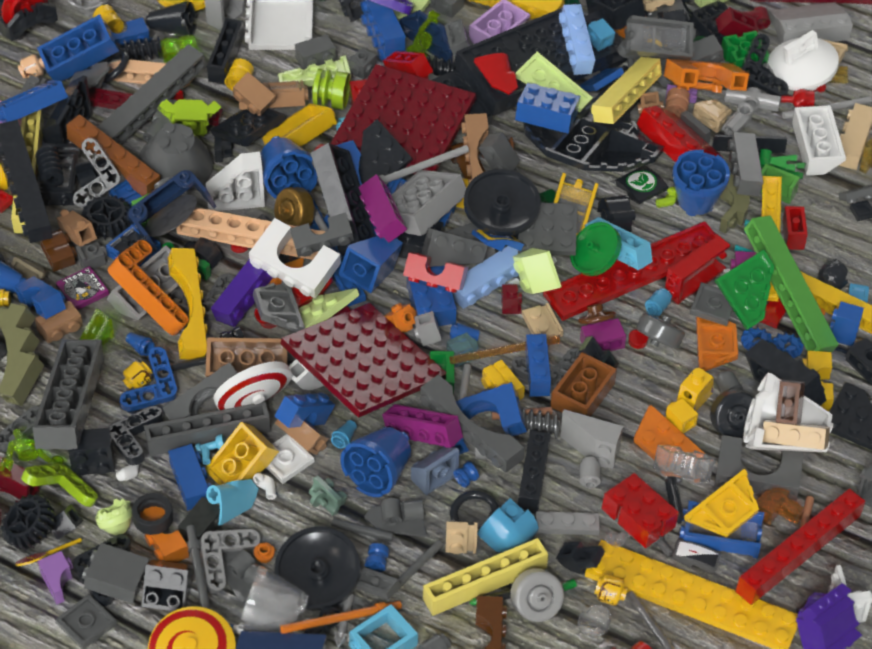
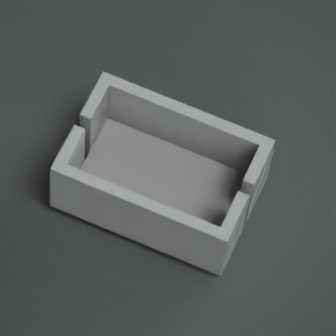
M205 0L207 24L219 30L222 29L227 17L237 20L245 13L244 0Z

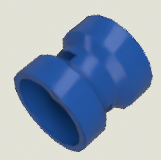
M373 543L368 548L369 556L366 558L365 567L381 573L386 569L389 548L380 543Z

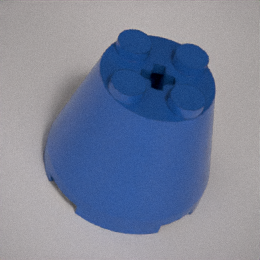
M279 136L273 137L263 147L260 153L263 182L268 193L276 199L283 189L289 187H301L308 192L312 191L318 182V176L312 165L310 153L290 139L280 138Z
M691 150L678 157L673 167L672 176L679 206L689 216L706 214L714 209L715 204L728 185L730 176L729 166L721 156L704 153V150Z
M383 427L350 442L341 453L340 462L345 476L349 475L357 485L356 489L365 495L382 497L384 494L389 493L396 485L411 457L408 435L394 428Z

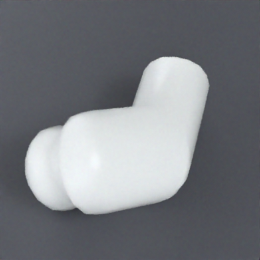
M129 465L117 471V480L122 482L135 478L138 475L139 465Z
M256 473L253 476L255 484L266 491L267 499H275L277 495L274 480L265 474Z

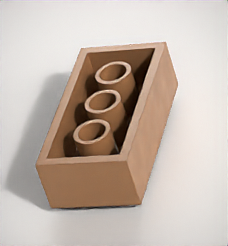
M207 338L205 376L209 377L229 362L238 373L267 362L278 361L288 365L289 352L280 344L281 339Z

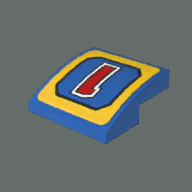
M480 229L473 230L471 233L485 245L502 251L505 245L519 251L524 246L514 236L488 234Z

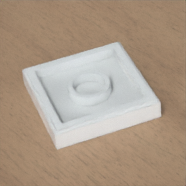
M286 434L273 443L279 452L266 468L284 484L315 461L314 457L305 448Z

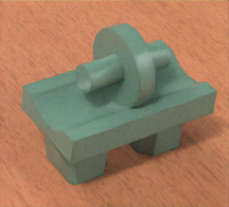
M315 476L313 478V486L309 490L312 496L310 503L314 507L321 505L332 516L336 515L339 507L345 504L347 495L343 491L335 492L333 490L334 484L329 478L322 480L319 476Z

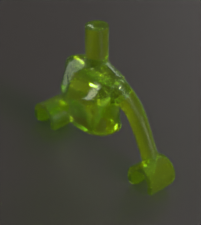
M433 10L429 12L426 21L419 28L413 43L406 48L407 52L424 53L425 57L428 56L426 51L432 43V37L428 32L424 31L431 22L438 23L439 13Z
M15 429L13 431L15 439L8 444L6 457L2 458L0 463V471H3L4 467L8 468L9 471L12 470L14 464L12 460L13 452H16L19 460L32 461L39 456L49 464H63L64 459L58 455L53 456L51 459L42 449H35L34 439L24 438L20 429Z

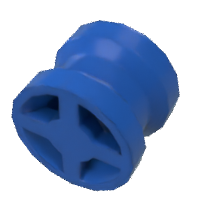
M466 462L461 469L457 468L453 471L456 481L463 488L469 486L471 481L479 479L477 469L470 462Z

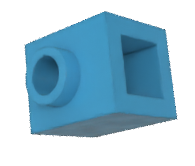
M603 18L593 21L588 25L587 30L591 44L598 51L613 44L615 31Z

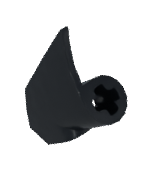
M105 158L96 160L97 165L100 167H104L107 164ZM90 161L75 165L80 189L100 176ZM109 166L102 172H108L110 175L108 180H113L115 182V175H112L109 170L112 169V167ZM94 183L92 188L98 186V183Z

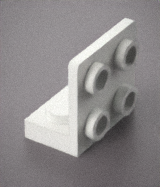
M836 565L834 573L831 574L832 582L828 586V593L841 583L847 586L841 565ZM871 591L849 593L847 596L855 602L853 606L857 621L866 622L872 602Z

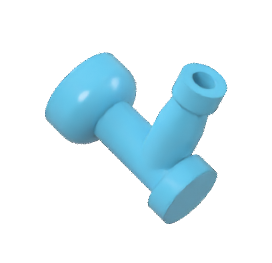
M223 434L217 435L215 441L202 445L200 443L195 444L196 451L199 452L200 456L202 455V463L204 465L211 463L210 450L220 449L226 442Z

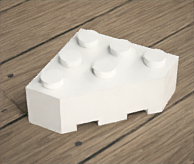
M260 152L240 154L206 183V189L217 206L213 209L208 203V210L228 211L265 207Z

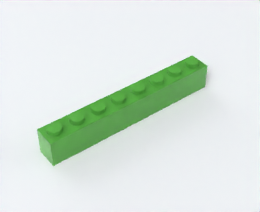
M772 217L752 218L744 228V231L756 254L765 250L774 264L771 283L806 350L833 352L839 344Z

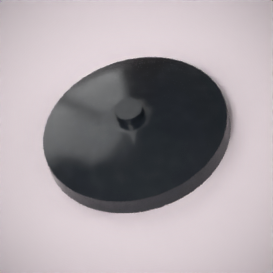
M494 169L479 174L468 184L464 195V209L469 220L480 230L493 235L512 236L524 232L538 218L541 206L540 194L532 181L518 172L507 169Z
M323 526L309 527L289 537L281 546L274 566L275 579L283 596L293 605L309 611H321L325 606L331 605L336 607L344 602L355 590L361 572L359 555L351 540L338 530Z

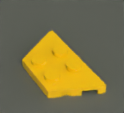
M744 468L684 516V520L724 537L730 536L759 511L757 501L753 496L752 486L749 484L747 470Z

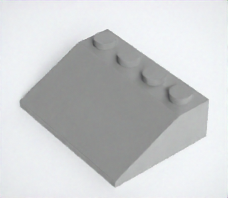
M835 2L768 10L780 44L794 38H799L812 30L817 33V38L833 42L850 40L853 24L848 13Z
M420 170L392 194L407 227L405 233L417 236L427 233L428 228L438 223L441 217L450 212V209L462 200L466 187L461 174Z

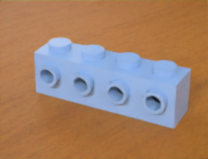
M581 4L563 5L562 12L559 13V22L562 26V34L565 38L566 50L569 53L570 65H572L574 75L592 74L595 56Z

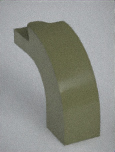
M731 174L728 185L720 196V199L726 201L731 207L721 218L719 231L725 234L731 228L733 229L736 224L743 226L750 203L749 195L737 194L736 186H733L734 176Z

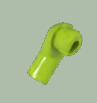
M675 187L667 189L668 193L665 198L656 199L657 208L675 204L677 200Z

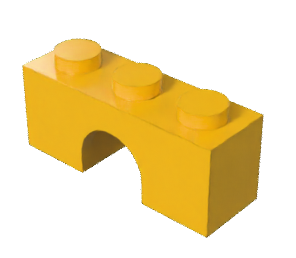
M807 351L806 358L802 359L805 366L810 370H816L821 377L820 380H829L832 371V352ZM821 381L827 399L821 407L830 411L834 401L833 383Z

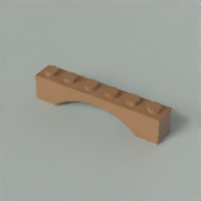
M487 113L465 115L464 122H461L462 134L465 133V136H463V146L467 145L469 148V152L465 153V162H469V165H466L467 176H471V179H468V184L476 176L483 173L478 161L480 152L478 148L488 136Z

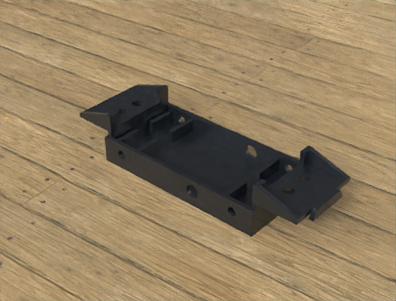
M560 8L458 50L454 62L456 69L432 79V81L476 93L474 105H472L468 114L487 113L489 125L494 115L517 106L526 83L516 79L518 88L510 95L492 88L474 63L475 58L489 54L505 53L509 57L511 71L516 73L538 52L573 82L590 74L574 75L572 65H570L569 53L566 50L565 38L562 34V26L559 22V13L563 9ZM599 10L589 15L584 14L587 27L591 22L603 18L613 29ZM616 31L612 45L600 51L592 45L595 56L592 73L601 72L608 68H616L627 61V58L621 56L617 51L618 45L623 40Z

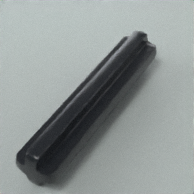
M668 475L667 479H665L668 502L679 512L677 523L680 524L684 520L677 478Z

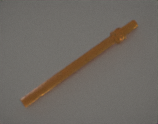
M559 336L547 338V346L560 343ZM526 342L450 356L449 360L451 364L523 351L525 350Z

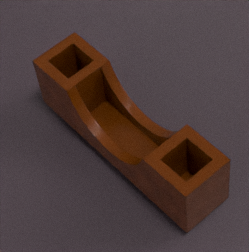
M477 596L476 626L485 630L491 638V642L484 649H505L506 643H501V638L506 637V624H502V619L507 617V606H503V597Z

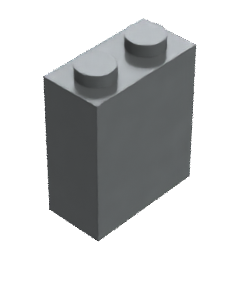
M100 543L98 549L92 552L90 566H86L83 571L82 579H85L84 588L133 604L144 581L145 566L149 562V558Z

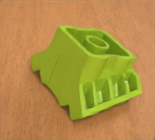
M166 99L159 104L157 109L170 120V123L190 127L196 136H204L207 133L209 118L222 107L215 101L207 105L202 100L179 99L176 103L172 104Z

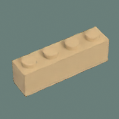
M855 103L853 110L849 109L847 120L849 122L845 121L842 132H845V134L841 133L840 135L846 160L839 166L857 170L872 127V107Z

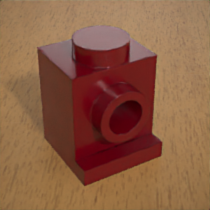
M502 284V314H522V292H518V284Z

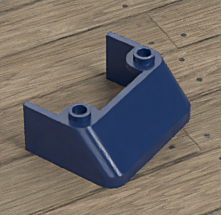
M189 170L178 172L127 211V218L145 241L151 245L154 252L158 249L141 224L192 186H195L213 209L217 207L208 190Z

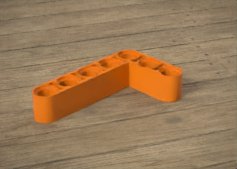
M138 240L118 255L108 267V273L167 333L175 336L189 322V318L139 267L152 252V247L147 241Z

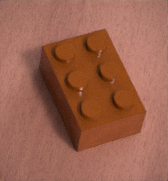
M581 352L552 391L550 407L562 413L565 409L591 417L614 386L617 369Z

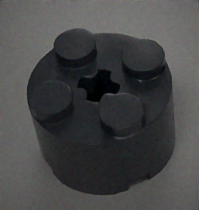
M629 196L601 198L597 206V212H601V218L631 232L632 221L635 220L636 214L635 210L631 209Z

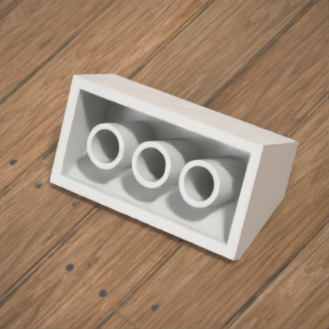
M831 105L796 107L792 125L802 162L806 163V176L824 175L846 160Z

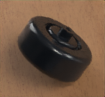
M736 389L721 393L714 400L710 411L713 427L722 435L743 438L746 417L754 397L742 390Z

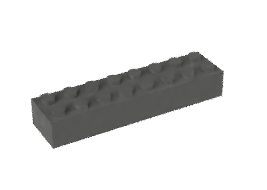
M102 340L61 341L33 425L35 449H78L104 361Z

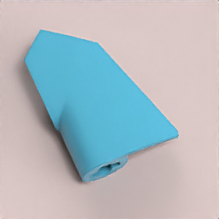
M251 479L232 481L208 487L206 492L207 500L211 504H220L219 526L252 508L259 489Z

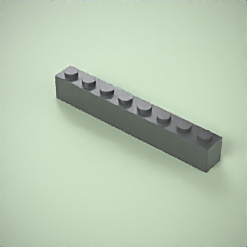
M188 44L107 119L103 120L97 128L121 145L156 113L162 101L170 100L207 66L204 54Z

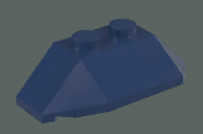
M421 10L399 19V24L405 37L432 55L437 56L438 59L444 57V63L450 58L451 64H453V53L449 46L445 26Z

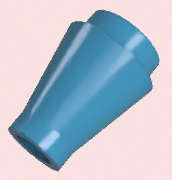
M348 420L334 431L331 438L332 444L339 449L346 447L357 429L356 423Z

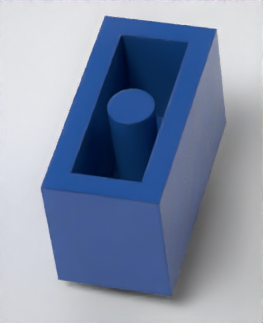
M840 302L839 309H834L832 320L835 321H831L830 329L838 343L848 346L854 345L864 310L863 307Z

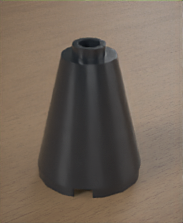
M183 1L151 11L146 16V25L151 30L193 36L196 31V24H193V18H196L195 7L192 2Z

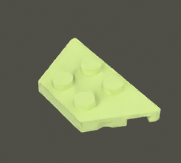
M350 289L318 295L308 305L300 307L299 312L305 328L332 317L359 296L358 290Z

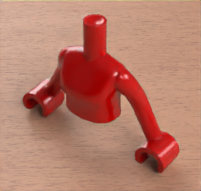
M826 85L817 87L813 91L806 89L795 90L792 96L781 95L780 102L793 103L795 108L813 107L815 103L814 92H824Z

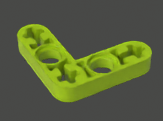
M56 463L26 467L21 477L23 482L31 486L59 484L79 503L87 507H93L98 498V494L63 464Z

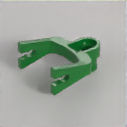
M760 149L759 160L761 168L768 164L799 176L803 180L804 174L795 171L796 168L805 169L806 163L787 164V161L797 162L798 155L771 157V150Z

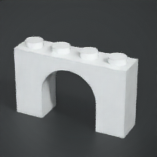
M274 218L249 252L250 263L257 269L261 268L267 271L271 277L283 280L287 286H294L299 289L303 295L316 299L341 264L340 254L323 245L308 265L301 268H291L284 265L279 260V254L292 237L291 227Z

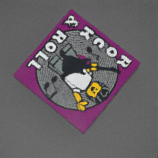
M90 266L55 282L57 289L63 293L67 302L70 301L77 310L109 295V290Z

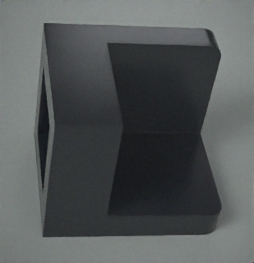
M72 504L57 513L54 518L56 524L51 526V533L57 540L67 535L84 521Z

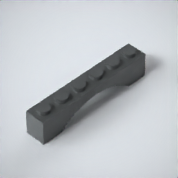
M440 375L435 376L420 387V400L422 404L434 412L458 416L464 440L476 447L481 455L490 459L496 468H500L503 472L507 473L523 460L524 446L511 435L486 430L473 423L461 412L456 404L452 386Z

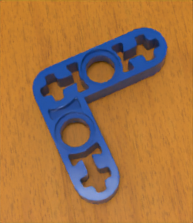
M154 347L149 351V363L156 384L122 393L120 396V406L124 411L130 412L170 402L177 397L176 382L167 353L162 347ZM155 354L161 356V364L159 365ZM165 370L169 374L165 378H160L157 373ZM167 383L171 394L165 392V384ZM150 392L154 394V398L152 400H145L143 395ZM137 395H140V402H139V403H138ZM130 398L132 404H128L126 399Z

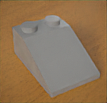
M564 409L560 437L583 456L595 457L601 467L613 469L620 452L623 426Z

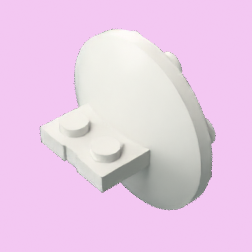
M812 30L799 38H794L778 45L770 53L768 64L775 76L788 84L789 90L806 89L813 91L832 80L839 67V57L836 49L830 43L817 38V33Z

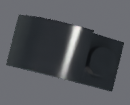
M200 237L197 242L188 241L183 247L195 249V255L199 259H204L210 263V269H213L223 258L220 249L213 242L203 237Z
M593 336L586 337L578 350L580 354L583 352L614 368H617L619 365L610 350H602Z
M581 541L564 542L556 559L568 570L578 574H585L587 568H597L605 550L601 546L585 547Z

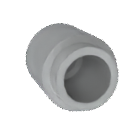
M595 457L583 458L579 465L580 484L589 489L595 488L600 484V463Z

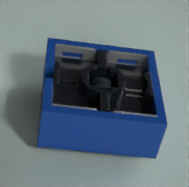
M131 225L106 245L107 256L115 260L119 254L138 240L145 239ZM151 236L150 238L158 250L154 252L152 249V252L139 267L161 250L160 242Z

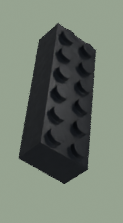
M327 143L311 152L312 165L318 176L317 181L322 189V198L328 209V217L342 213L347 214L354 241L345 246H337L341 255L345 256L347 247L350 244L376 237L372 222L369 219L370 216L364 208L366 205L360 198V195H362L358 188L360 184L350 152Z

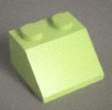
M531 248L513 256L514 269L519 274V283L524 292L536 294L561 287L550 251Z

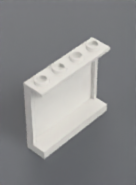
M247 0V7L250 8H246V18L249 20H246V31L248 32H245V43L249 44V50H295L296 43L313 39L314 1Z

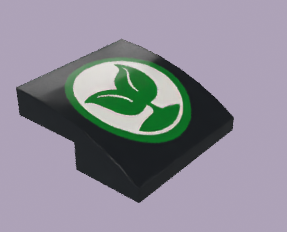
M646 165L615 179L616 186L626 191L629 199L638 204L667 191L669 188L665 181Z

